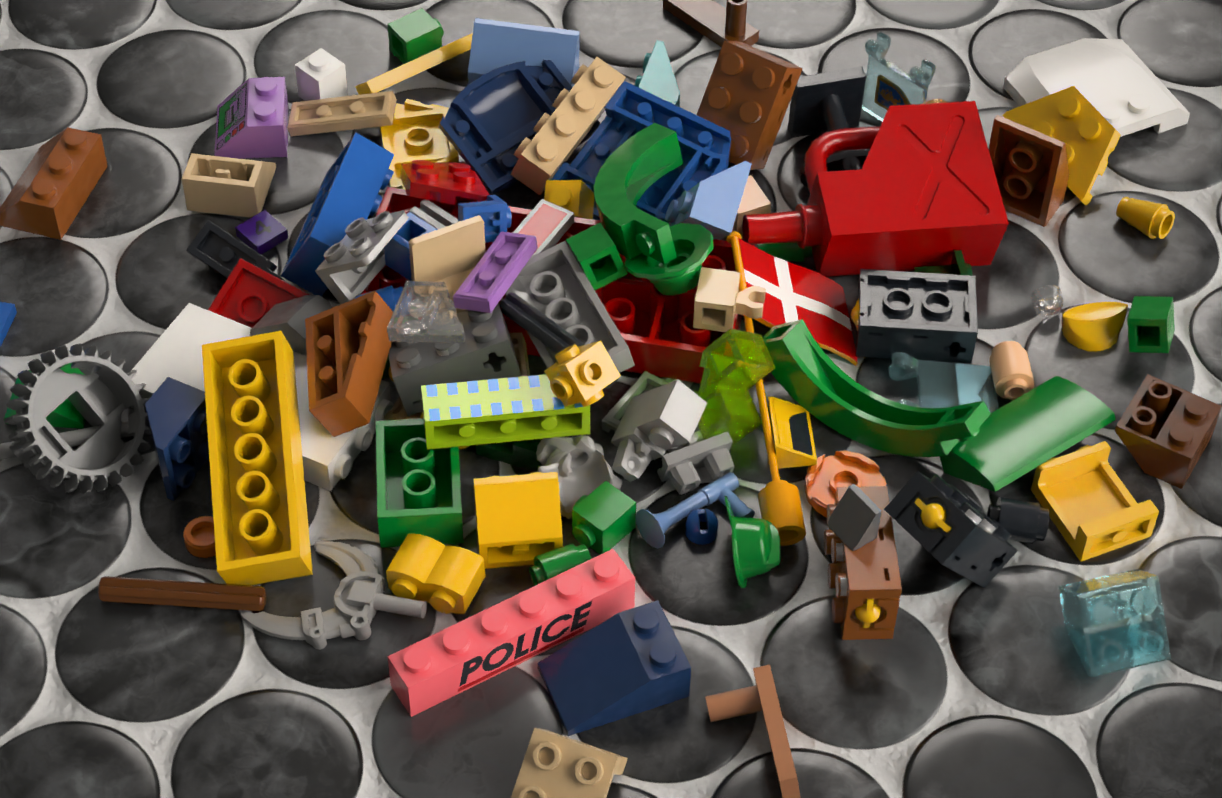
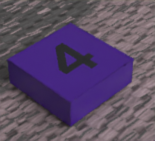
M266 210L235 227L236 236L260 255L288 239L287 229Z

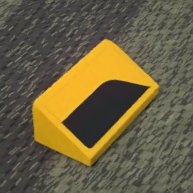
M768 397L770 423L778 469L817 465L809 412L800 405L776 397Z

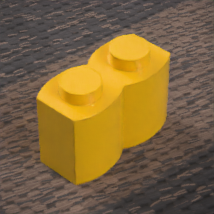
M414 533L407 534L386 570L388 589L397 597L427 601L435 610L445 614H465L486 576L484 558L465 548L445 546L433 538Z

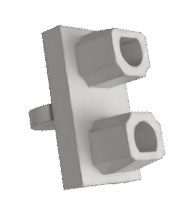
M704 429L693 433L690 442L668 449L669 453L662 456L663 466L657 470V473L662 482L670 480L680 495L697 488L701 482L696 469L706 466L713 481L729 472H733L734 464L729 453L733 440L728 431L708 439Z

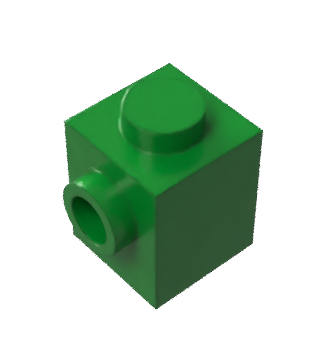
M423 8L387 24L389 50L403 64L442 47V37L444 35L442 25Z
M601 223L566 239L571 252L594 290L628 274L614 242Z
M1134 296L1127 318L1129 352L1169 353L1175 331L1173 297Z
M607 481L603 482L589 495L580 497L572 509V534L580 544H584L587 548L590 547L598 554L611 550L636 528V502Z

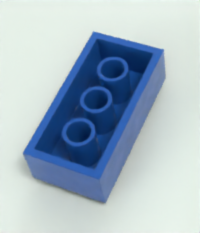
M355 132L327 171L281 277L314 295L322 296L328 287L315 270L325 260L324 253L332 245L344 238L346 235L345 229L350 223L358 218L363 217L366 220L369 215H374L383 199V196L379 195L378 192L380 189L382 191L385 189L394 172L389 169L394 157L393 153Z

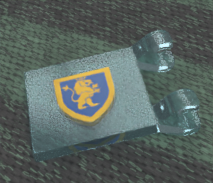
M879 32L876 41L869 39L865 44V50L869 56L862 109L883 122L889 106L926 104L928 87L935 74L936 66L927 59H923L920 68L914 66L910 70V74L906 73L884 59L891 45V38Z

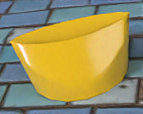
M1096 302L1071 307L1062 313L1063 335L1070 344L1078 349L1089 352L1109 349L1117 342L1125 321L1128 305L1120 302Z

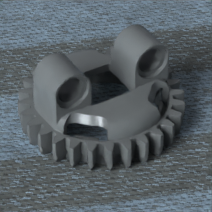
M81 343L71 346L70 351L66 345L55 348V354L48 350L40 354L41 361L33 359L27 363L30 371L23 370L18 373L17 376L24 385L18 383L10 388V391L19 398L6 402L8 408L16 410V415L6 418L5 423L17 425V430L8 435L9 439L15 440L9 448L24 464V467L32 475H35L38 480L46 477L48 474L52 475L50 479V487L52 488L61 485L64 480L65 491L68 493L77 489L78 483L82 494L91 492L93 486L97 492L105 490L108 487V483L111 486L121 483V475L128 477L133 474L132 465L137 466L144 461L139 452L147 451L151 447L149 443L142 439L152 435L150 428L145 426L148 416L144 410L145 403L150 398H141L139 393L146 387V384L135 385L132 379L136 375L137 370L127 373L122 370L125 359L111 363L112 351L110 350L103 352L99 357L96 345L86 348L85 352ZM71 364V368L92 370L97 365L91 375L66 373L60 369ZM66 399L70 401L89 425L91 424L93 427L102 425L75 451L72 450L46 419ZM133 407L134 412L128 414L127 434L134 435V438L124 443L120 435L121 415L125 409Z

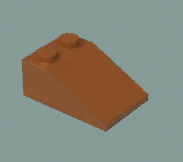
M997 115L993 121L988 149L1004 208L1010 213L1045 227L1064 201L1069 179L1066 144Z

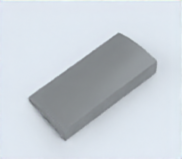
M563 241L531 257L506 291V296L508 293H516L585 345L601 340L619 373L635 366L628 345L567 243ZM527 331L546 367L549 368L555 364L557 360L554 356L557 353Z

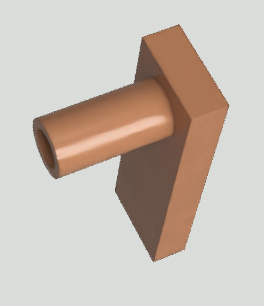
M770 665L753 668L755 686L705 696L711 722L762 711L782 798H801Z

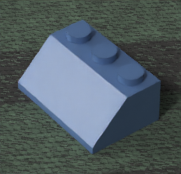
M475 18L468 67V85L482 75L508 64L525 61V66L542 67L541 63L543 60H551L573 88L575 84L571 80L579 69L580 31Z

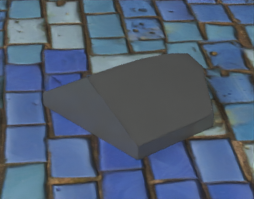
M306 295L276 304L250 330V336L282 331L292 350L307 356L305 319L333 307L329 301L320 295Z

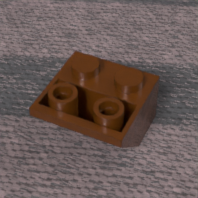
M1147 374L1117 423L1115 432L1144 473L1182 489L1213 435L1222 406Z

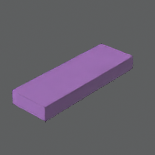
M500 232L454 294V307L491 313L538 248L536 236Z

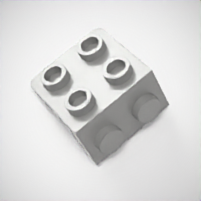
M404 210L394 213L384 211L374 218L365 220L361 217L354 220L346 227L344 238L332 245L324 253L325 260L315 272L340 304L353 300L356 296L360 295L384 267V247L409 218Z

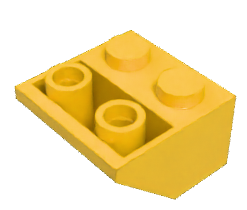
M534 472L525 475L490 476L474 479L478 552L484 558L485 569L534 565L535 556L563 547L557 472Z

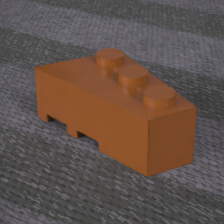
M376 291L305 319L309 411L333 437L369 424L398 321L396 314Z

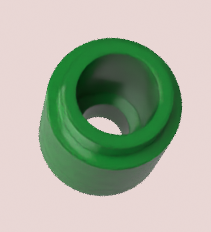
M571 543L535 556L534 566L529 568L533 585L536 586L592 559L589 550L584 544L575 546Z

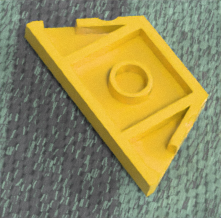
M1075 86L1006 111L1002 115L1004 118L1066 144L1069 169L1067 186L1084 205L1089 204L1093 197L1090 194V190L1097 175H1103L1108 164V156L1114 151L1121 134Z
M406 99L405 105L396 103L393 125L380 127L383 148L394 154L389 169L394 171L389 181L390 187L405 189L400 179L402 164H412L413 160H426L433 163L459 162L457 150L439 128L442 117L445 119L449 107L434 104L425 105L420 101Z

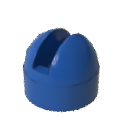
M706 508L695 509L688 515L685 534L691 542L704 545L716 539L718 535V519L714 512ZM700 522H706V530H700Z

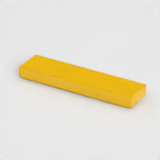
M473 33L355 86L359 95L377 93L471 49Z

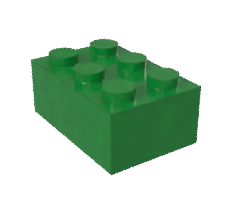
M423 418L376 421L377 518L381 548L400 547L409 533L428 536L442 544L464 543L459 447L427 450Z

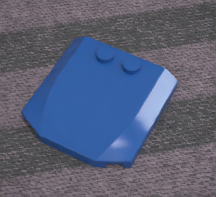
M624 81L604 107L607 116L571 164L564 162L551 180H582L594 192L596 176L606 159L633 135L651 124L657 123L676 131L683 165L668 172L653 183L640 197L636 207L669 224L665 220V216L673 199L677 200L685 190H690L700 181L728 169L731 134L729 130ZM594 198L593 220L600 221Z

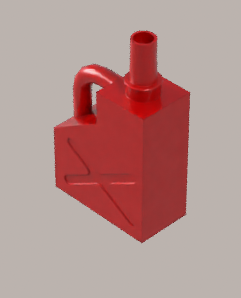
M963 101L889 106L881 126L843 128L823 133L811 143L805 154V174L810 192L807 205L797 204L795 211L744 215L742 231L744 241L749 244L797 242L800 248L812 246L816 271L825 277L855 275L860 273V269L912 271L914 267L951 265L953 250H962L965 263H970L971 266L991 265L1009 222L976 102ZM870 149L861 170L828 172L826 161L834 152Z

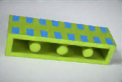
M546 374L421 386L427 450L590 434V405L583 407L580 402L564 406L562 401L552 392L550 380Z

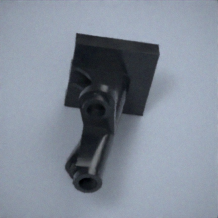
M863 67L800 76L791 97L788 131L791 138L823 134L843 128L859 127L867 77ZM870 149L834 152L826 161L828 172L861 170ZM804 164L798 174L801 183L808 188Z

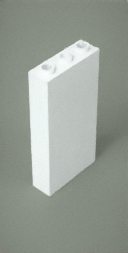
M188 303L132 369L137 370L136 375L132 379L135 385L146 384V387L139 392L141 398H150L167 377L205 392L202 345L248 337L252 328ZM293 351L304 480L332 491L340 479L348 476L353 461L361 450L365 451L370 446L376 431V421L384 420L386 413L393 409L394 403L391 401L390 383L381 380L369 424L333 437L309 411L307 356Z

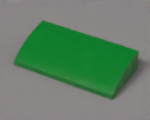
M1054 376L992 412L979 427L980 432L975 437L967 441L958 442L947 456H939L943 472L996 492L1116 420L1115 413L1105 403L1086 389L1067 379Z

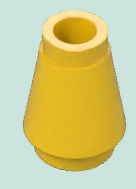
M1129 197L1122 198L1116 210L1117 217L1122 218L1151 239L1156 237L1160 239L1165 238L1170 232L1175 219L1174 212L1169 210L1166 204Z

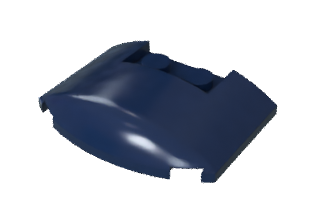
M543 60L541 63L542 67L525 66V61L516 62L482 75L455 97L451 102L445 119L442 117L439 128L467 165L470 166V169L476 172L489 194L497 193L515 185L517 179L510 175L519 159L514 156L515 151L526 137L532 141L537 134L533 129L543 114L546 112L551 116L556 110L552 105L564 88L569 92L572 89V86L551 60ZM598 120L579 145L593 135L600 125Z

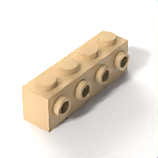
M596 57L589 67L582 64L571 80L575 85L570 92L565 88L560 92L552 105L556 110L551 116L545 112L533 129L537 134L532 141L526 137L515 151L514 156L519 159L510 175L541 195L545 189L546 180H551L562 164L568 160L605 111L604 107L626 77L599 57Z

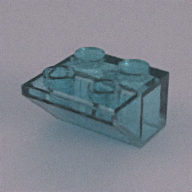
M1135 569L1059 586L1065 628L1088 676H1099L1171 659L1157 575Z

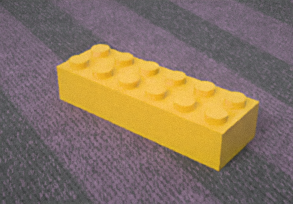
M282 331L203 344L202 358L217 572L227 584L256 585L313 575L293 350Z

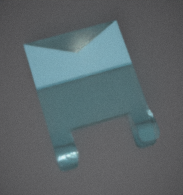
M902 352L893 354L891 358L892 365L888 368L889 377L896 381L917 377L919 406L908 400H898L897 403L920 408H946L984 401L990 414L998 410L997 393L990 366L917 360Z

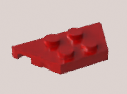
M413 160L412 164H402L400 179L409 197L434 200L451 205H456L457 200L487 201L488 191L476 172L470 169V166L465 161L433 163L426 160Z

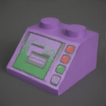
M285 77L249 78L217 106L215 156L238 159L287 157L289 106Z

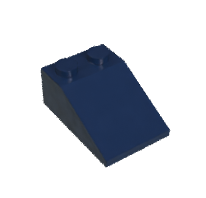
M658 600L615 614L537 663V668L568 736L690 696L691 666Z

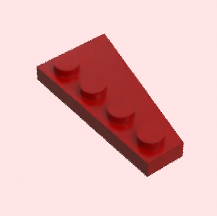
M240 258L208 311L253 328L274 305L309 294Z

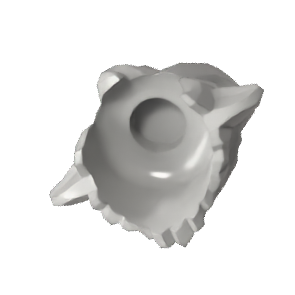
M589 436L544 438L540 441L536 455L537 460L543 466H539L538 471L541 473H558L562 516L571 519L572 509L577 500L583 495L592 493L605 481L620 490L623 481L613 474L610 465L604 459L602 446L594 443Z

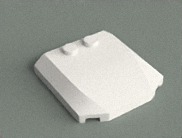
M1083 38L1027 56L1004 80L1003 88L1018 106L1075 86L1121 134L1120 137L1151 126L1159 134L1187 124L1190 115L1187 109L1122 39Z

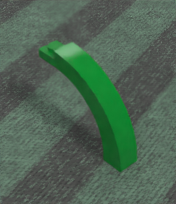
M653 123L633 135L606 159L595 179L594 198L601 224L614 242L619 254L630 260L643 253L645 256L666 264L677 258L669 224L636 207L640 197L653 183L668 172L683 165L676 131L657 123Z
M803 319L773 326L754 345L760 358L775 379L804 409L838 433L877 450L910 457L947 456L958 442L967 441L975 437L980 432L979 427L990 416L984 401L946 408H920L894 402L868 390L833 363L815 341Z

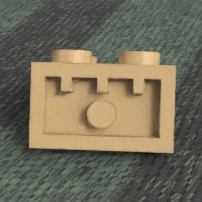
M479 215L423 234L409 241L413 295L430 322L441 315H453L465 311V309L454 307L453 296L485 254L484 221Z
M534 728L511 798H606L614 774H623L628 758L545 729Z

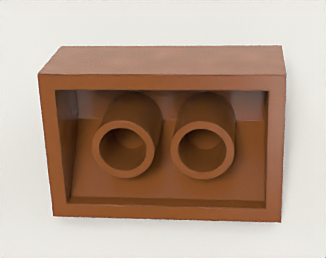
M67 127L43 144L0 207V226L62 240L108 167L101 134Z

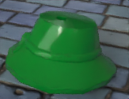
M679 223L670 226L677 258L663 264L641 253L630 260L626 258L625 270L635 277L647 278L663 295H678L695 288L699 282L702 263L714 248L712 233L700 224Z

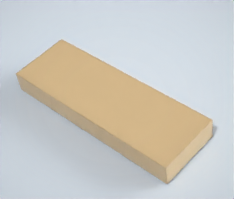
M393 91L292 102L287 129L292 137L393 125L397 99Z

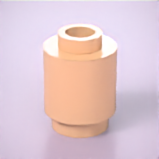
M1004 341L994 346L989 358V364L996 393L1002 398L1015 400L1032 390L1034 379L1027 351L1015 341Z

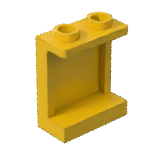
M1106 441L1093 446L1085 445L1075 452L1058 458L1053 457L1036 467L1031 487L1032 493L1041 506L1049 509L1050 519L1080 562L1151 537L1159 510L1151 500L1138 504L1108 463L1111 447Z

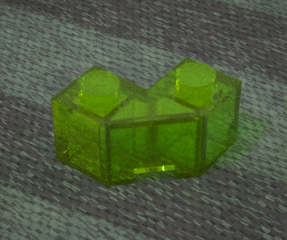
M729 329L703 350L699 365L704 367L700 389L693 392L707 402L698 422L703 439L705 440L728 431L733 440L732 444H736L762 424L748 389L774 370L775 365L762 335Z

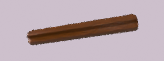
M109 576L101 577L98 586L100 600L108 602L262 611L266 603V591L262 586Z

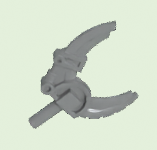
M321 540L314 543L316 554L328 558L346 574V577L340 581L339 587L335 591L334 608L322 612L321 607L301 611V617L277 616L264 611L254 614L250 610L241 615L246 623L262 633L281 639L306 640L315 649H323L327 645V639L342 636V639L354 636L357 640L368 639L371 636L370 623L372 618L375 617L377 610L424 618L427 603L383 594L386 588L385 580L379 574L378 567L370 555H366V552L357 547H351L350 544Z

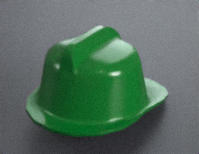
M724 496L732 528V552L735 573L740 587L745 588L747 578L767 573L780 563V536L775 526L765 519L734 517L727 496Z

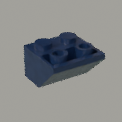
M167 377L145 403L165 492L168 499L175 501L183 489H187L192 485L196 473L203 464L209 461L205 392Z

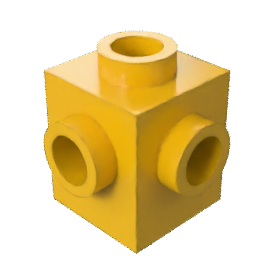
M601 340L579 347L574 344L563 349L554 356L557 362L544 370L550 380L552 392L562 401L564 406L580 402L583 407L593 404L605 395L602 389L621 376Z

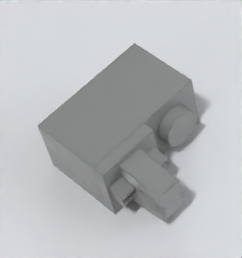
M678 379L632 397L611 440V443L618 447L612 469L629 482L639 479L650 461L662 457L665 451L670 448L690 442L707 402Z

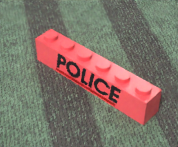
M611 549L389 655L388 665L391 687L411 717L598 626L619 612L634 608L635 577L616 551Z

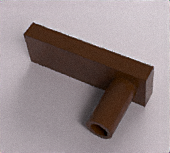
M663 0V8L721 48L724 40L740 41L750 46L759 40V30L746 22L748 0H727L726 8L714 0Z

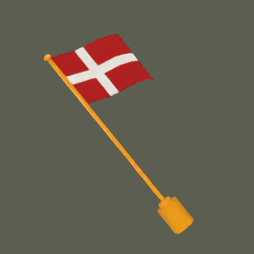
M732 231L727 235V242L731 243L736 272H740L739 292L751 286H760L766 289L762 318L754 319L744 315L772 481L760 490L758 499L762 519L771 522L778 530L780 546H787L801 541L806 536V529L798 487L785 480H780L759 356L754 348L756 339L752 319L770 328L803 319L813 338L821 348L846 359L855 366L858 364V359L856 357L843 287L816 271L762 251L741 240L740 233Z

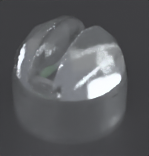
M1047 285L1036 289L1031 294L1033 307L1037 314L1042 317H1055L1061 311L1063 296L1060 287Z

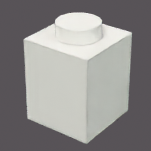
M322 48L295 64L298 96L304 101L348 96L345 64Z

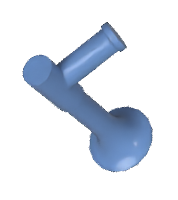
M729 472L666 511L652 514L645 509L639 510L636 514V524L641 536L649 545L654 548H661L665 543L664 533L668 528L687 517L693 510H699L717 500L726 506L724 496L728 497L733 514L736 517L753 518L755 511L747 507L732 492L739 488V480L734 473Z

